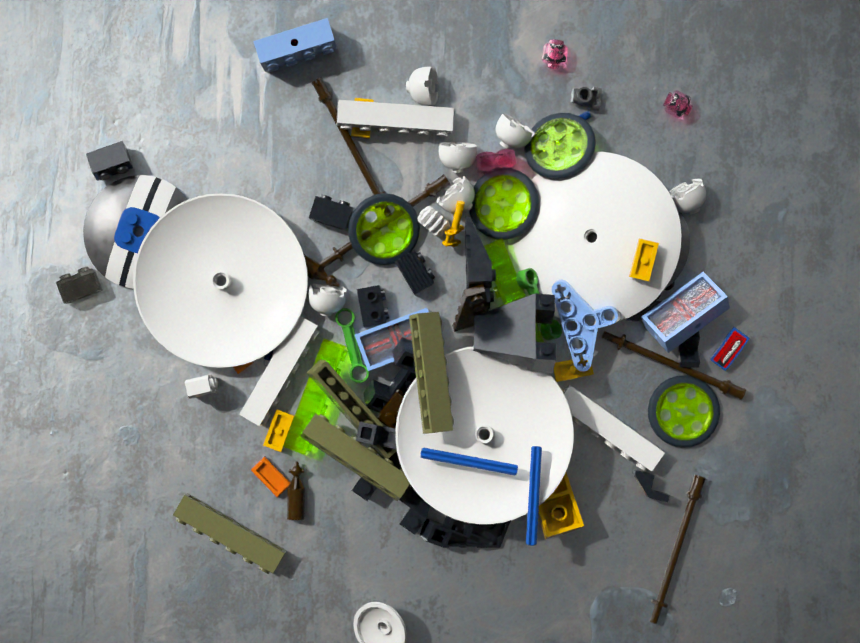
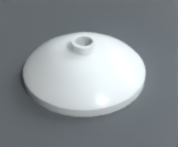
M370 602L357 611L353 624L359 643H406L407 631L404 621L389 605L381 602Z

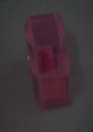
M502 149L496 153L482 152L476 156L475 160L477 173L486 174L495 169H513L516 165L515 152L511 149Z

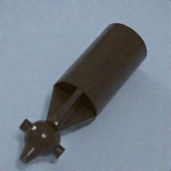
M304 254L307 276L309 278L325 280L326 284L330 287L340 286L335 276H328L321 264Z
M295 461L294 466L289 469V473L294 477L287 488V520H304L305 488L299 477L304 473V469L299 466L298 461Z

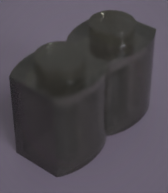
M83 267L77 270L78 273L71 276L69 273L59 277L60 280L56 281V285L64 304H69L103 291L95 269Z

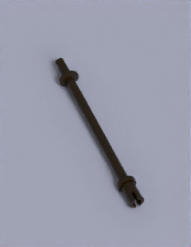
M320 77L316 79L317 82L314 80L311 84L319 96V102L326 105L335 124H337V110L332 102L333 94L328 91L323 78ZM337 126L373 195L386 193V191L380 192L348 130ZM387 203L379 204L385 216L391 213Z
M443 174L431 184L427 183L424 191L408 202L414 207L428 196H437L436 193L450 185V182ZM399 207L358 235L361 243L405 212ZM348 242L338 250L336 247H333L334 253L319 262L323 269L338 258L343 262L342 256L353 249L351 242Z
M606 331L602 334L601 338L617 344V350H620L622 347L718 387L724 395L727 393L742 400L746 393L745 388L732 384L728 379L721 381L693 368L680 367L679 362L625 340V334L621 338Z
M695 474L690 490H687L686 493L689 500L657 600H651L655 606L650 622L654 624L658 622L662 607H668L664 600L696 501L702 498L701 491L706 478Z

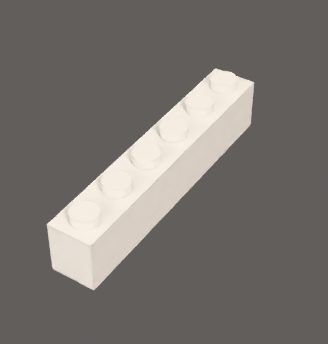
M338 100L336 126H341V129L344 130L360 127L361 131H371V128L379 129V132L398 130V133L409 134L410 131H417L418 135H429V132L436 133V136H448L453 131L454 108Z
M300 315L290 334L279 345L239 415L258 426L268 422L271 417L269 412L272 406L276 408L281 399L279 394L282 390L285 391L291 382L288 380L292 373L295 374L299 369L300 364L298 362L301 356L305 358L310 349L308 344L311 340L315 341L320 332L317 330L318 325Z
M568 385L563 394L569 405L571 415L575 417L573 421L581 427L583 425L589 427V433L596 438H599V436L603 437L606 440L604 443L613 450L615 447L622 451L620 455L627 460L634 459L637 462L636 466L644 472L647 469L652 472L665 452L575 388Z

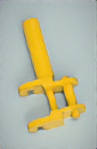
M457 201L452 226L444 232L446 239L442 241V244L445 247H456L461 244V241L454 239V237L465 228L463 225H460L465 205L463 201Z

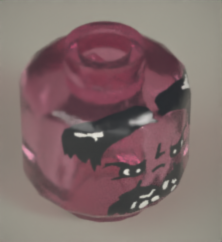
M551 39L548 43L544 44L542 61L548 64V68L559 69V66L566 63L568 47L564 44V41Z
M678 90L673 91V93L669 92L663 103L665 112L676 118H682L684 114L688 116L693 107L690 104L691 97Z

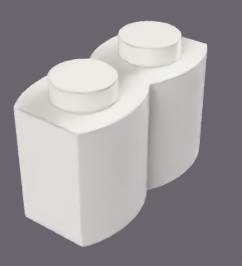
M213 375L185 380L189 399L215 394L217 389H219L218 380Z

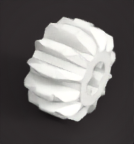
M430 206L423 209L417 218L418 222L436 237H441L445 234V230L450 226L449 222Z

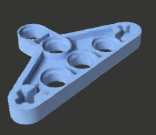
M557 280L552 286V294L555 295V304L574 366L579 371H587L593 361L598 328L614 324L619 316L618 311L613 306L593 310L566 280ZM558 284L566 287L563 291L564 297L569 295L570 298H564L559 301L558 298H561L562 295L560 291H556ZM562 303H570L572 310L564 312L561 309ZM608 310L613 311L615 318L607 320L604 317V313ZM590 315L596 319V323L591 326L585 322V318ZM575 321L578 326L577 329L569 330L567 322ZM580 339L583 342V347L580 349L573 347L572 341ZM584 350H586L587 353L584 352L582 354L583 359L588 360L586 366H583V364L578 363L580 362L581 357L580 354L575 355V353H581Z

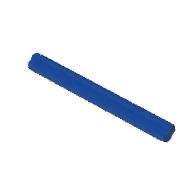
M540 446L531 447L526 544L530 546L537 544L542 447Z
M422 448L420 453L421 458L509 475H517L518 465L429 448Z

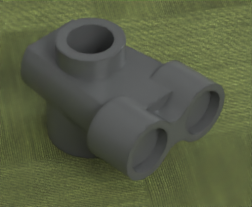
M573 88L571 102L588 106L590 110L599 111L602 88Z

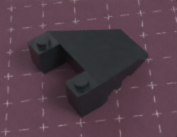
M465 216L466 289L483 284L488 308L490 309V302H494V291H490V288H492V281H496V269H492V262L470 217Z
M535 293L474 316L473 351L498 359V357L509 361V364L512 365L519 364L527 367L526 370L532 372L552 373L556 362V343L536 342V323L552 324L555 313V295Z
M402 337L392 351L395 366L400 367L401 370L391 384L386 385L372 380L364 391V401L368 409L380 413L398 389L405 395L415 380L416 370L412 341Z
M396 451L389 460L394 463V467L400 470L402 467ZM360 477L351 491L368 501L377 488ZM409 484L399 501L409 507L399 524L416 535L427 518L430 505Z
M446 515L442 524L426 518L419 536L426 542L443 548H500L511 520L495 524H475L456 520Z

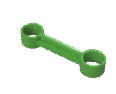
M527 268L519 271L516 275L519 287L526 289L529 295L540 294L536 286L538 276L535 270ZM553 320L552 324L542 323L541 335L547 341L557 339L562 334L561 325L557 320Z
M342 308L336 313L335 320L343 330L352 365L350 377L354 382L362 383L368 379L369 371L363 365L359 346L355 338L353 327L355 315L350 309ZM342 311H348L352 315V320L347 325L341 324L338 320V315ZM360 366L366 370L367 374L363 380H356L353 377V370L356 367Z

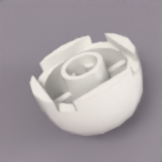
M434 67L418 68L411 74L409 81L406 82V90L416 103L420 105L436 104L438 99V92H435V84H438L436 69Z
M502 114L496 125V135L501 140L500 145L506 149L511 147L518 149L526 146L535 134L529 127H524L520 124V121L507 114Z
M445 142L439 145V158L443 165L451 168V172H463V169L469 168L476 160L477 145Z
M463 176V179L458 177L444 189L446 190L444 196L440 194L437 198V203L442 209L455 214L457 201L465 202L464 212H467L473 206L472 201L474 200L475 192L470 181Z
M693 179V183L688 185L684 182L669 191L678 212L695 214L700 211V207L705 203L707 196L705 185L701 179Z
M316 284V288H312V285L308 288L310 306L315 311L320 312L322 316H331L332 313L341 310L345 304L347 289L344 287L340 290L336 286L330 287L327 284Z

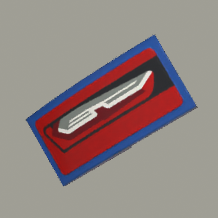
M733 327L723 339L719 348L710 357V360L726 371L750 338Z

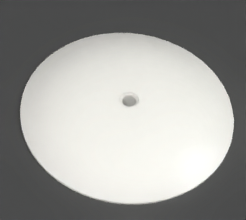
M594 152L586 167L571 177L549 179L537 174L531 180L538 191V214L527 231L518 237L508 239L509 256L515 275L527 268L534 269L538 276L536 286L540 294L553 295V284L557 280H566L593 310L606 306L615 307L619 315L616 322L639 313L662 293L676 269L681 250L682 234L675 203L666 187L651 171L627 157L607 152ZM584 153L565 157L546 168L551 170L567 169L576 164ZM524 188L515 204L508 230L517 227L528 214L530 199L526 188ZM590 233L597 234L598 238L594 243L588 241ZM639 238L659 243L649 281L629 277ZM558 284V288L556 289V291H560L562 295L561 298H558L559 301L564 298H570L569 295L564 297L563 291L566 289V287H562L561 284ZM564 302L561 305V309L564 312H570L572 306L570 303ZM555 304L554 316L560 318ZM608 310L604 313V317L607 320H613L615 314L613 311ZM590 315L585 318V322L588 325H594L596 319Z
M219 193L202 195L186 200L167 211L158 219L145 236L138 251L134 266L133 285L139 313L150 333L161 345L174 355L191 363L221 368L255 361L274 350L283 342L296 325L303 310L307 294L308 277L302 248L291 228L281 217L255 200L234 194ZM220 276H225L227 280L223 286H219L217 283Z
M473 346L450 352L444 356L447 360L446 373L449 379L448 390L451 397V415L454 419L453 431L423 434L417 379L415 378L404 395L396 422V447L404 474L411 486L425 502L439 512L456 520L475 524H495L521 517L528 513L531 447H542L539 505L554 492L569 465L574 433L572 416L567 400L559 385L549 373L532 372L526 370L527 367L519 364H509V361L498 357V359L475 352L473 351ZM481 429L489 430V439L482 440L479 437ZM422 448H429L518 465L517 475H509L421 458L420 453Z

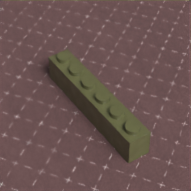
M439 312L410 315L409 320L423 434L453 431L454 419L451 415L449 379L446 373L447 360L444 356V338L441 332L442 320Z
M319 360L306 372L357 430L359 422L383 426L326 360ZM370 444L382 458L389 459L397 451V449Z
M321 414L313 416L300 436L396 501L402 497L410 484L403 469L399 470L393 466L394 463L391 460L379 457L377 451L373 448H366L361 444L362 442L356 441V437L348 436L343 428L337 425L333 426Z
M188 493L183 496L173 516L177 517V522L183 525L189 524L196 533L208 535L210 537L209 540L213 543L225 545L227 551L232 554L238 553L242 555V559L250 564L256 563L260 566L259 569L267 574L275 572L286 553V550Z

